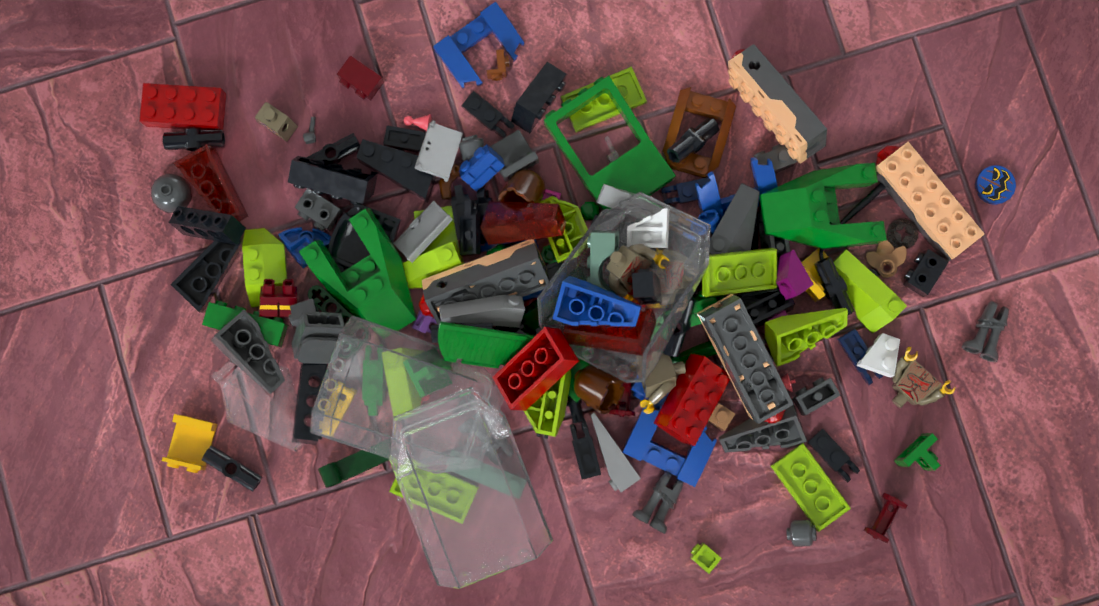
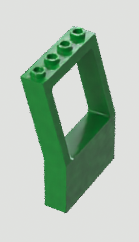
M610 76L606 78L600 77L593 83L594 86L589 89H582L577 94L578 97L573 100H566L562 103L560 109L557 111L552 110L545 115V127L596 203L603 184L648 198L676 177L642 128ZM606 93L613 101L639 144L596 174L589 175L557 125ZM597 203L606 217L617 219L624 214Z

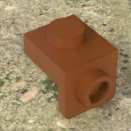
M504 49L496 50L498 69L486 70L487 78L492 81H500L503 77H507L506 67L510 66L509 57L504 55Z

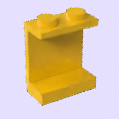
M174 414L172 422H175L176 426L167 457H162V461L168 462L167 466L179 469V466L187 467L186 471L193 473L205 470L207 463L202 461V458L213 443L217 424Z

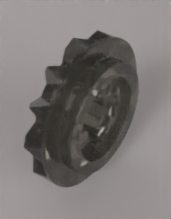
M898 218L888 226L887 238L895 248L905 246L908 249L915 245L919 238V229L908 218ZM905 227V232L909 236H905L902 239L901 234L895 231H901Z

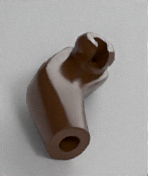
M453 164L448 182H445L443 178L439 180L442 200L451 199V184L460 175V166L458 164Z

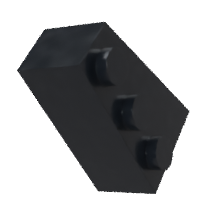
M546 62L516 102L511 122L530 134L538 121L544 116L548 106H551L555 101L556 94L563 91L566 86L564 81L567 74Z
M779 287L736 295L741 298L755 328L765 324L770 318L783 311L787 313L793 310L795 305L792 298L785 299Z

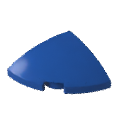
M296 227L278 234L282 243L302 268L308 265L299 251L316 240H322L328 249L331 236L315 228L311 232L308 230L303 231L302 227Z

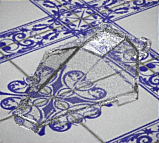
M231 360L218 372L215 371L211 374V377L221 386L228 423L295 452L305 445L292 442L297 394L295 393L293 381L287 367L279 366L285 381L271 394L265 391L239 367L224 380L223 377L236 366Z

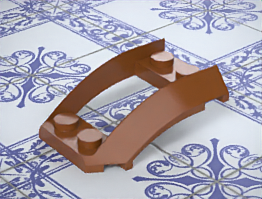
M691 87L680 90L662 152H664L665 161L671 169L706 178L709 172L719 167L736 105L730 98L728 101L690 91ZM684 111L721 121L711 158L691 153L680 163H673L669 159L667 150L676 142Z

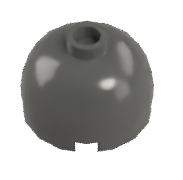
M165 174L154 181L151 187V197L153 203L160 210L166 213H173L178 206L188 207L192 199L191 187L183 177L176 174Z

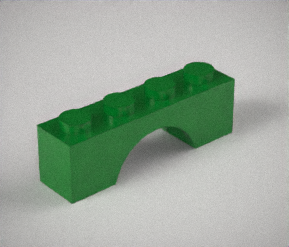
M216 300L215 304L209 302L202 325L221 330L241 311H246V308L235 306L232 309L227 307L228 303ZM254 311L253 314L248 313L258 323L264 340L270 345L282 348L289 326L283 323L284 319L272 317L271 320L259 317V312Z

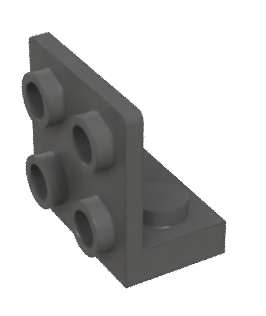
M520 130L513 132L490 146L503 158L505 166L499 173L505 182H508L519 170H528L539 163L537 154L531 150Z

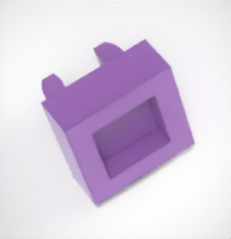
M419 310L412 328L425 334L426 332L431 333L429 329L430 323L437 324L433 317L425 316Z

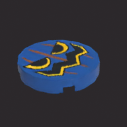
M998 165L989 166L982 170L975 181V189H977L979 198L985 203L992 205L1002 204L1009 200L1016 188L1013 174L1005 167Z

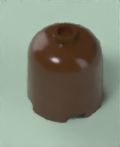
M519 170L510 178L499 194L498 200H501L503 204L502 209L516 219L519 216L526 217V219L531 218L544 197L546 191L545 182L538 173L532 170Z
M590 364L576 373L574 391L581 400L597 412L607 414L611 411L608 408L613 403L617 405L625 391V387L622 384L625 381L602 366Z

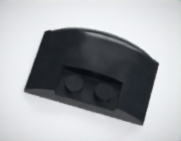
M354 204L352 209L343 214L333 231L328 251L341 272L370 255L348 220L370 207ZM370 208L393 244L401 219Z

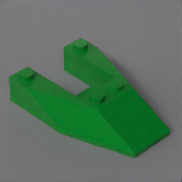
M875 163L854 164L811 171L761 194L760 202L765 234L820 249L875 245L886 241L884 221L840 224L835 189L863 188L877 183Z
M368 208L348 219L370 253L366 258L341 272L322 240L312 242L299 252L310 270L331 296L384 340L417 318L402 258L372 210Z

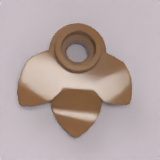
M886 240L879 243L876 252H867L866 258L868 264L876 268L882 277L890 278L896 274L897 267L905 262L907 251L905 246L894 250L891 243ZM890 265L891 270L888 272L884 271V266Z

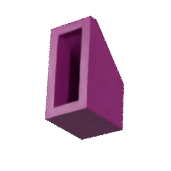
M794 250L780 256L776 283L786 300L798 296L814 285Z

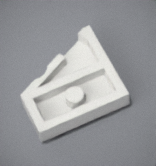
M664 208L638 223L627 226V247L643 244L649 248H668L670 209Z
M884 333L878 335L874 344L866 351L865 356L858 361L857 366L890 378L895 376L900 339Z

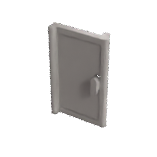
M433 120L429 122L415 169L443 178L445 182H448L463 133L435 124L436 121Z
M433 201L393 244L407 257L408 261L413 263L453 219Z

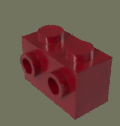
M349 56L337 73L340 79L339 83L347 89L351 87L356 90L355 94L363 100L367 98L371 101L384 83L380 75L352 56Z

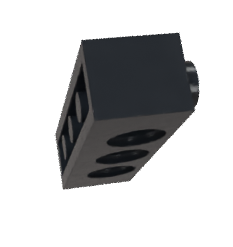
M181 206L176 208L168 222L183 235L235 245L238 244L246 229L232 215Z
M301 363L292 442L316 445L318 439H322L323 428L320 427V421L324 420L325 408H322L323 400L326 401L328 391L324 386L325 381L329 380L330 369H326L327 364ZM315 379L319 383V386H310L309 380ZM310 398L314 399L316 401V406H308L306 400ZM311 418L314 421V426L309 427L305 425L304 419Z

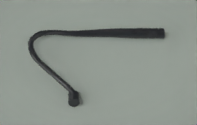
M879 183L875 189L865 196L840 221V224L847 223L873 201L880 192L886 189L884 184ZM820 249V250H819V259H820V260L824 259V258H823V250H824V249ZM869 269L877 277L880 276V274L875 269Z

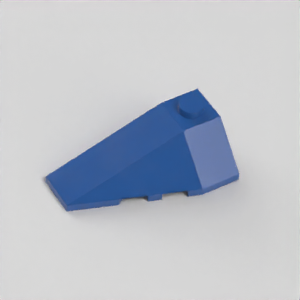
M568 276L562 281L552 319L571 326L610 325L636 327L642 306L587 281Z

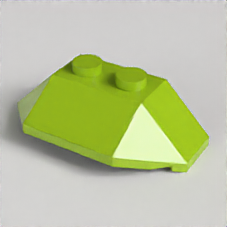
M554 196L542 200L537 208V212L556 260L559 263L577 255L586 244L590 233L578 206L559 200Z
M265 228L245 230L242 244L245 287L252 308L260 307V290L264 279L275 280V286H283V280L287 279L285 245Z
M571 369L524 411L536 433L557 436L565 417L571 382Z

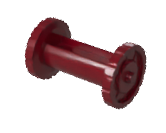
M625 370L623 372L612 371L613 374L625 381L622 384L625 387V391L619 403L615 404V409H611L609 414L619 415L620 417L635 416V412L630 410L632 379L638 378V373ZM622 401L625 402L624 408H621L620 403Z
M883 493L882 497L886 500L872 528L865 527L863 531L873 536L874 539H879L888 544L889 539L885 536L899 508L906 509L908 505L895 496ZM890 505L893 506L892 511L888 510Z

